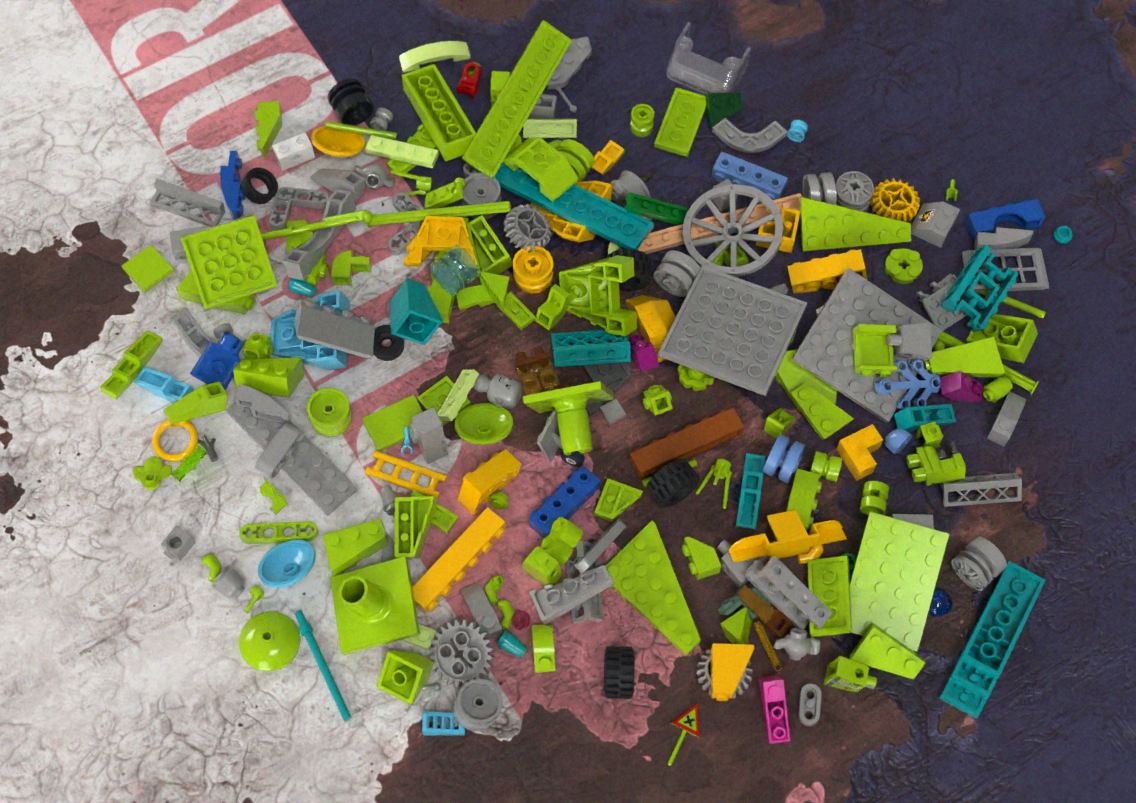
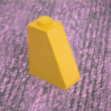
M712 644L711 698H716L718 701H728L729 698L733 697L752 656L754 645Z

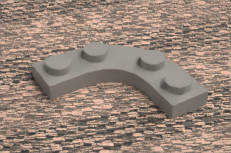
M726 118L712 127V132L726 145L746 153L768 150L786 137L788 133L777 121L754 134L740 131Z

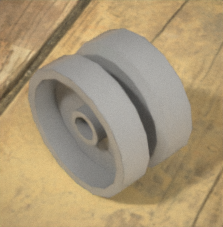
M479 172L465 178L464 197L461 199L462 206L501 202V188L495 177L489 178ZM486 214L482 216L484 217V219H490L496 214ZM481 215L469 216V217H471V218H473V219H476L477 217H479V216H481Z
M831 172L821 173L819 177L815 174H805L802 184L803 197L836 204V185L833 174Z
M668 251L663 257L661 264L654 271L653 278L666 292L675 296L686 297L700 270V266L695 260L682 252Z
M474 679L465 683L458 692L453 707L458 723L465 729L475 732L486 730L492 726L502 709L503 700L501 692L489 680Z

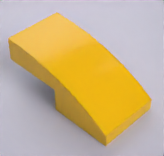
M610 140L601 152L598 151L593 157L595 162L592 169L604 175L622 157L625 149Z

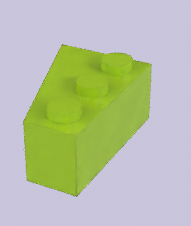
M482 215L466 224L478 264L477 272L479 278L482 272L499 275L513 266L510 255Z
M302 357L241 359L233 369L236 389L241 384L265 394L290 397L304 377Z
M435 496L395 497V558L405 556L408 559H420L439 498Z
M381 518L323 534L333 576L340 575L350 567H355L364 558H369L389 545Z
M873 623L849 655L850 660L913 680L926 663L923 657Z

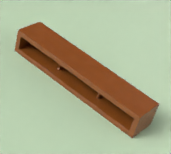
M734 408L729 410L723 409L713 417H705L695 425L689 424L677 433L675 431L669 433L666 438L661 440L655 439L643 448H635L630 453L629 462L637 477L641 480L655 474L665 465L675 460L691 458L742 435L744 425Z

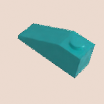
M952 404L908 407L894 414L897 428L908 432L917 431L919 426L935 422L939 426L956 422Z

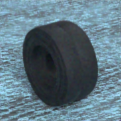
M391 325L377 327L374 332L373 355L383 361H391L398 358L404 350V338L392 335ZM385 339H390L392 344L385 347L382 345V342Z

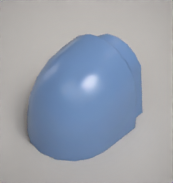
M904 429L892 430L885 437L886 441L884 444L892 453H899L911 440L912 434Z

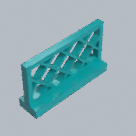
M604 330L551 333L554 367L631 362L630 342H628L627 336L615 337L617 335L609 334Z

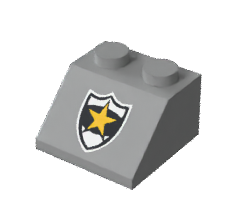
M946 202L923 203L911 225V234L941 248L957 219L960 209Z

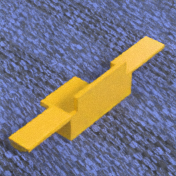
M793 510L767 515V520L778 542L770 543L766 534L750 536L735 542L730 547L729 553L734 563L768 556L770 561L773 556L780 559L808 553L813 546L847 540L842 530V524L836 520L813 524L808 535L797 511Z

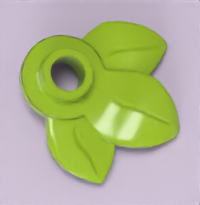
M157 456L148 458L144 466H134L133 468L134 478L140 481L147 490L159 488L161 481L168 478L172 473V466H162V462Z

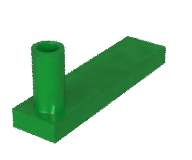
M631 192L626 195L627 205L623 207L630 213L675 225L684 224L685 216L689 208Z

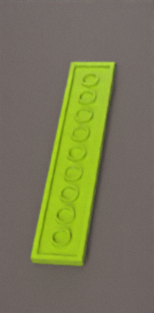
M543 20L461 159L489 178H493L496 175L572 42L570 38Z

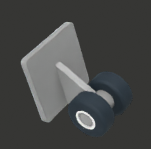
M553 411L551 416L547 418L546 425L537 439L538 446L549 462H552L558 448L562 449L556 411ZM579 451L571 452V455H564L563 452L561 454V458L566 463L575 467H581L585 460V456L580 454Z

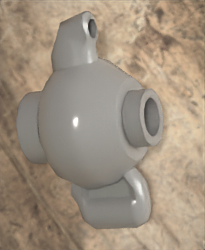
M370 164L365 168L358 165L354 167L355 172L366 179L365 186L369 189H379L384 185L392 188L395 185V179L388 177L385 169L379 164Z
M793 628L789 635L777 640L773 648H784L790 659L801 660V657H804L806 654L817 655L820 652L821 642L814 637L808 638L806 630Z

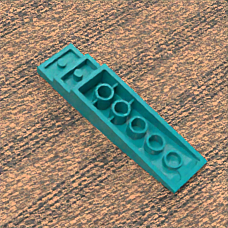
M1008 561L1007 567L998 580L939 699L976 719L979 717L986 700L1003 671L1045 579Z

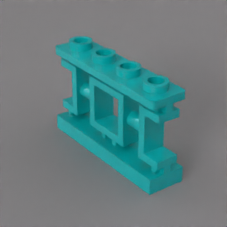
M987 245L976 249L940 304L944 309L950 308L952 313L961 309L971 317L967 326L972 327V332L983 331L987 328L990 317L998 311L999 303L1005 300L1008 295L1007 291L1014 286L1017 281L1016 277L1019 274L1017 271L1012 272L1010 267L1002 271L991 262L995 254L990 253L992 249ZM980 266L988 271L987 275L982 271L977 272ZM994 277L999 281L1003 280L1000 286L992 281ZM978 281L989 289L984 299L973 291ZM962 294L970 299L968 303L963 299L959 300ZM975 305L981 309L985 308L981 314L974 309Z

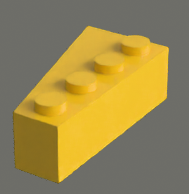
M861 249L849 250L842 254H831L825 258H814L803 263L796 262L788 266L793 293L818 291L819 287L827 290L834 289L847 268H850L867 280Z

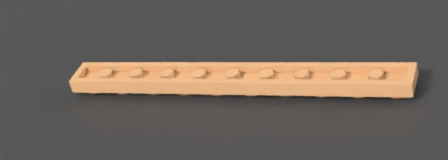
M801 193L773 201L780 213L783 207L800 211ZM762 203L757 204L743 227L770 215V211ZM748 207L736 210L737 223ZM730 212L723 213L722 216L730 223ZM715 216L700 219L724 228ZM683 224L649 233L638 250L649 254L685 244ZM692 224V241L720 235Z

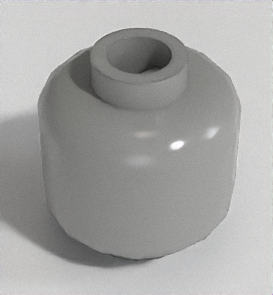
M225 568L215 579L217 582L215 585L216 589L226 598H232L234 595L238 598L246 589L243 587L245 578L235 569L227 570Z

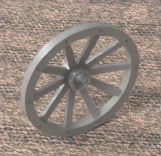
M723 185L707 191L691 205L684 219L683 238L687 252L700 267L703 265L734 277L744 276L761 269L776 255L783 238V221L777 205L762 191L746 185ZM735 194L752 197V202L737 223ZM725 195L730 196V223L725 220L711 200ZM758 202H761L770 211V215L743 227ZM704 205H707L724 228L696 219L695 216ZM772 220L775 221L776 230L774 237L745 234ZM694 224L721 235L692 241L691 227ZM731 233H737L735 236H730ZM743 240L772 244L760 257ZM724 241L707 260L695 249L697 246ZM728 246H731V267L714 264V260ZM736 246H740L755 261L743 266H737Z

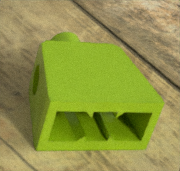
M536 546L521 566L524 571L543 586L549 584L556 585L563 577L560 563L539 546Z

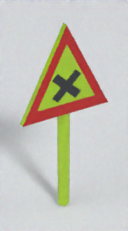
M698 703L671 723L683 729L669 759V766L672 765L686 732L699 738Z

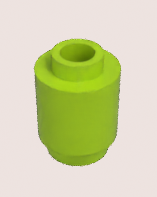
M1005 376L998 377L984 386L983 395L986 400L995 403L1010 393V390L1013 388L1012 383Z

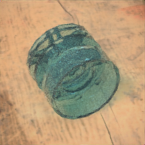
M458 245L447 251L445 258L439 257L437 261L430 265V270L436 281L447 293L453 296L459 290L465 288V283L470 284L480 276V271L473 258Z

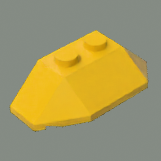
M646 295L625 300L628 309L636 311L637 328L640 334L654 345L658 363L667 360L659 357L658 352L676 318L668 300Z

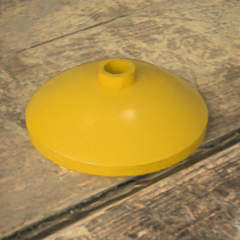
M323 126L315 129L311 135V142L319 151L336 158L357 155L365 148V139L358 133L328 129Z

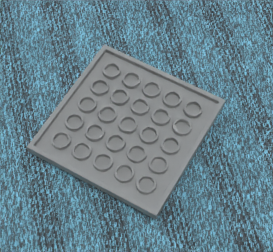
M702 265L658 352V356L766 396L805 312L807 302Z
M847 268L791 360L885 423H888L897 409L898 400L904 397L908 389L891 390L889 394L881 395L876 392L875 383L880 379H888L890 382L908 380L897 371L890 377H881L880 374L864 377L862 374H855L853 328L858 324L896 325V328L906 324L929 321L850 268ZM930 322L931 344L933 347L942 330ZM893 346L894 364L896 361H906L907 368L916 376L918 372L913 371L910 367V363L913 360L897 356L895 354V346Z

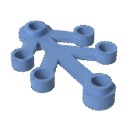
M920 359L911 361L910 367L913 371H917L924 380H918L907 368L906 361L900 360L896 361L894 366H898L897 372H900L908 381L890 382L888 379H880L875 383V390L881 395L889 394L891 390L909 389L904 397L897 402L899 410L910 407V401L919 388L925 389L919 398L914 399V407L919 406V400L921 401V406H926V400L930 394L936 393L941 389L940 376L930 374L924 368V363Z

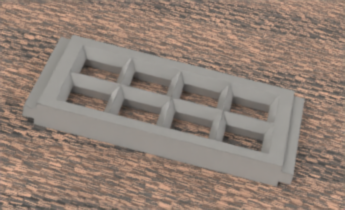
M992 249L990 253L995 254L994 257H1001L1003 267L1000 269L1001 271L1007 268L1005 257L1016 256L1019 268H1011V271L1020 272L1022 283H1015L1008 291L1049 289L1041 249ZM976 250L962 252L964 267ZM1020 256H1032L1034 267L1023 268ZM978 269V271H977V272L982 271L983 273H988V271H987L986 269ZM1024 271H1035L1037 283H1026ZM978 282L973 288L974 292L989 290L984 285H979Z

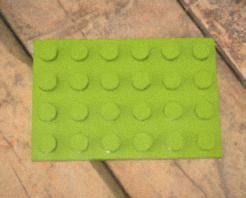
M869 512L850 581L852 633L864 636L873 623L911 650L918 652L947 545L948 533Z

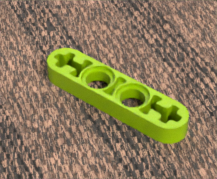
M310 521L244 525L240 529L239 534L242 541L246 544L283 543L290 540L309 542L317 538L318 529L315 523ZM287 528L294 529V534L290 537H286L283 534ZM297 528H300V530H301L300 535H301V536H298L299 533H298V529H297ZM308 528L312 529L310 535H307L305 532ZM267 529L275 531L274 535L270 538L264 536V532ZM251 530L253 534H251L250 538H247L244 534H248V531Z

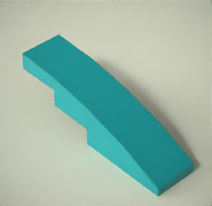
M746 453L736 527L756 529L766 456Z

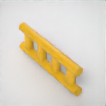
M377 450L373 453V458L378 459L374 468L367 467L365 470L366 475L437 498L440 496V492L435 491L438 482L445 483L447 480V475ZM385 462L396 465L392 475L381 472ZM403 468L413 471L410 481L399 478ZM421 474L432 478L428 488L417 484Z

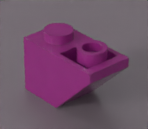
M634 335L629 338L630 355L636 368L644 372L659 366L652 343L642 335Z
M958 371L940 377L943 396L952 401H982L983 387L981 383L967 374Z

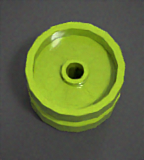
M570 139L563 140L558 146L557 151L566 157L579 178L577 182H582L586 173L594 165L593 155L582 144Z
M323 388L316 391L310 397L307 403V413L312 428L319 435L336 437L343 434L349 428L352 422V412L348 398L342 391L335 388Z

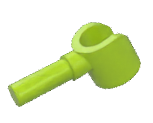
M954 179L951 180L950 188L946 192L947 201L948 198H953L954 201L957 200L958 190L955 189Z
M257 585L253 586L249 592L253 597L244 610L247 614L256 601L264 596V591Z

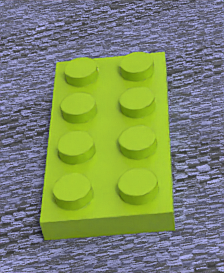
M675 88L654 147L688 157L706 110V97Z
M848 556L808 560L809 590L832 612L821 628H818L810 620V635L817 637L852 633Z

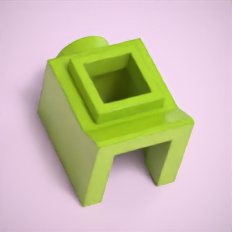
M931 422L919 426L915 436L916 438L924 437L925 443L922 448L927 446L941 447L940 442L943 434L939 425Z

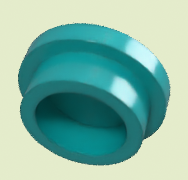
M1060 226L1055 229L1053 235L1057 242L1062 244L1070 242L1072 231L1069 227Z

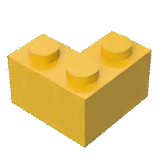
M783 207L781 212L783 238L779 251L792 253L800 211ZM770 221L760 226L758 235L774 237L776 230L775 222ZM756 241V246L769 248L772 244Z
M873 424L841 439L836 449L856 481L872 474L877 465L870 453L880 448L883 439Z

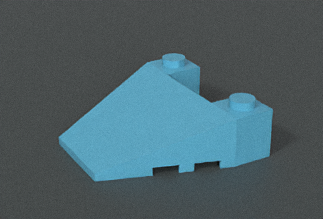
M341 291L324 293L314 300L319 306L329 305L334 307L336 311L342 312L345 310L350 312V300ZM292 309L272 319L270 338L274 351L271 355L281 358L302 357L304 364L329 371L347 368L346 352L297 338L294 326L297 310L294 311Z

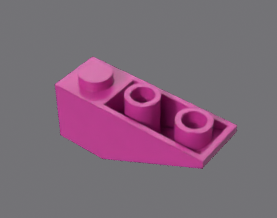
M779 675L758 677L769 743L790 741L784 680Z

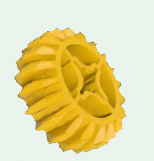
M894 178L891 182L886 179L884 183L880 182L878 187L874 188L870 202L871 207H873L872 212L879 216L910 222L916 216L917 210L920 207V198L917 197L918 191H914V186L909 187L908 182L902 183L901 179L898 182Z

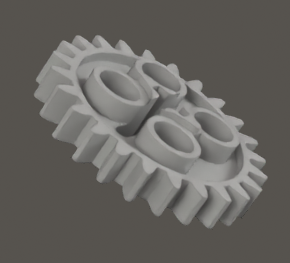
M455 620V624L448 622V627L441 626L442 632L435 633L438 639L431 640L435 647L429 648L430 651L434 652V655L429 658L436 661L433 667L437 666L439 668L436 674L442 673L441 680L449 678L448 684L451 685L455 682L456 687H460L462 683L464 685L470 680L484 679L482 674H489L486 667H493L489 660L495 658L494 655L490 654V651L495 650V648L489 647L493 639H486L489 632L482 633L483 626L476 628V622H471L469 625L468 620H463V622ZM462 634H465L467 637L465 644L461 641ZM447 646H449L452 651L450 656L446 654ZM474 650L479 653L478 660H475L473 657ZM459 662L464 667L462 673L458 671L457 666Z

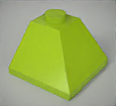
M389 650L376 687L412 705L428 681L434 661L418 653Z

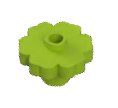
M683 365L678 367L679 382L685 388L692 387L694 391L705 390L707 385L714 383L715 377Z

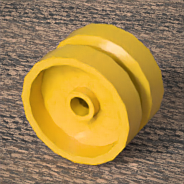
M528 246L526 250L520 249L514 256L513 279L516 286L522 291L530 294L545 291L552 283L553 258L546 249L535 246L534 250L528 253L530 250V246Z

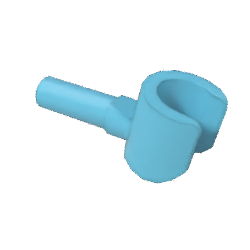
M404 427L405 439L401 452L404 455V448L408 447L411 449L412 454L413 445L409 439V427Z

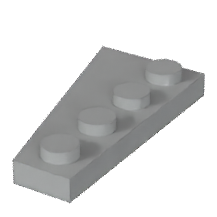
M603 565L583 572L579 577L573 579L569 577L563 579L562 583L556 585L549 584L544 586L545 589L539 591L532 590L529 593L542 622L546 625L615 584L607 567Z

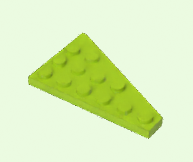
M651 521L606 565L615 582L611 587L687 656L700 643L701 639L656 524Z

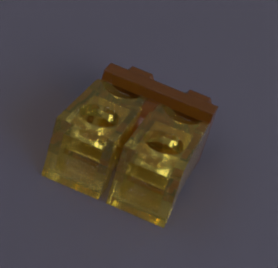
M541 346L532 350L533 356L529 358L526 357L525 352L515 354V371L519 381L522 383L524 396L561 389V384L548 352L545 353Z

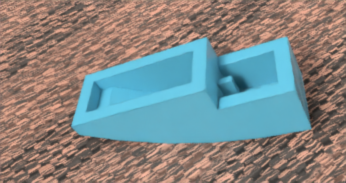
M145 366L134 380L135 384L171 403H175L194 391L190 385L175 380L173 376Z

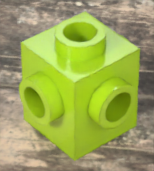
M255 332L242 348L245 359H265L274 351L270 336Z
M654 385L649 387L648 390L643 391L645 397L643 404L646 410L649 409L655 416L673 409L671 394L669 390H666L661 385Z

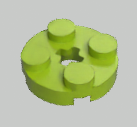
M905 248L893 249L885 262L887 275H890L893 281L900 284L912 283L920 276L923 268L920 254L917 251ZM899 264H906V269H902V266H899Z

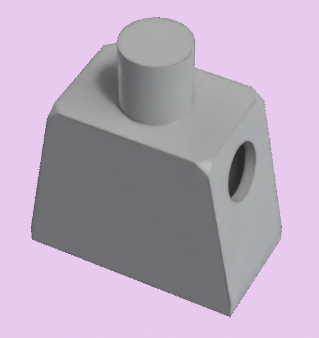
M930 322L902 325L896 328L895 334L887 335L886 344L895 346V354L899 357L911 360L920 359L924 362L932 358Z
M723 540L717 547L724 554L720 561L721 567L740 589L748 582V579L743 574L755 560H759L764 565L767 556L734 563L729 553L732 545Z

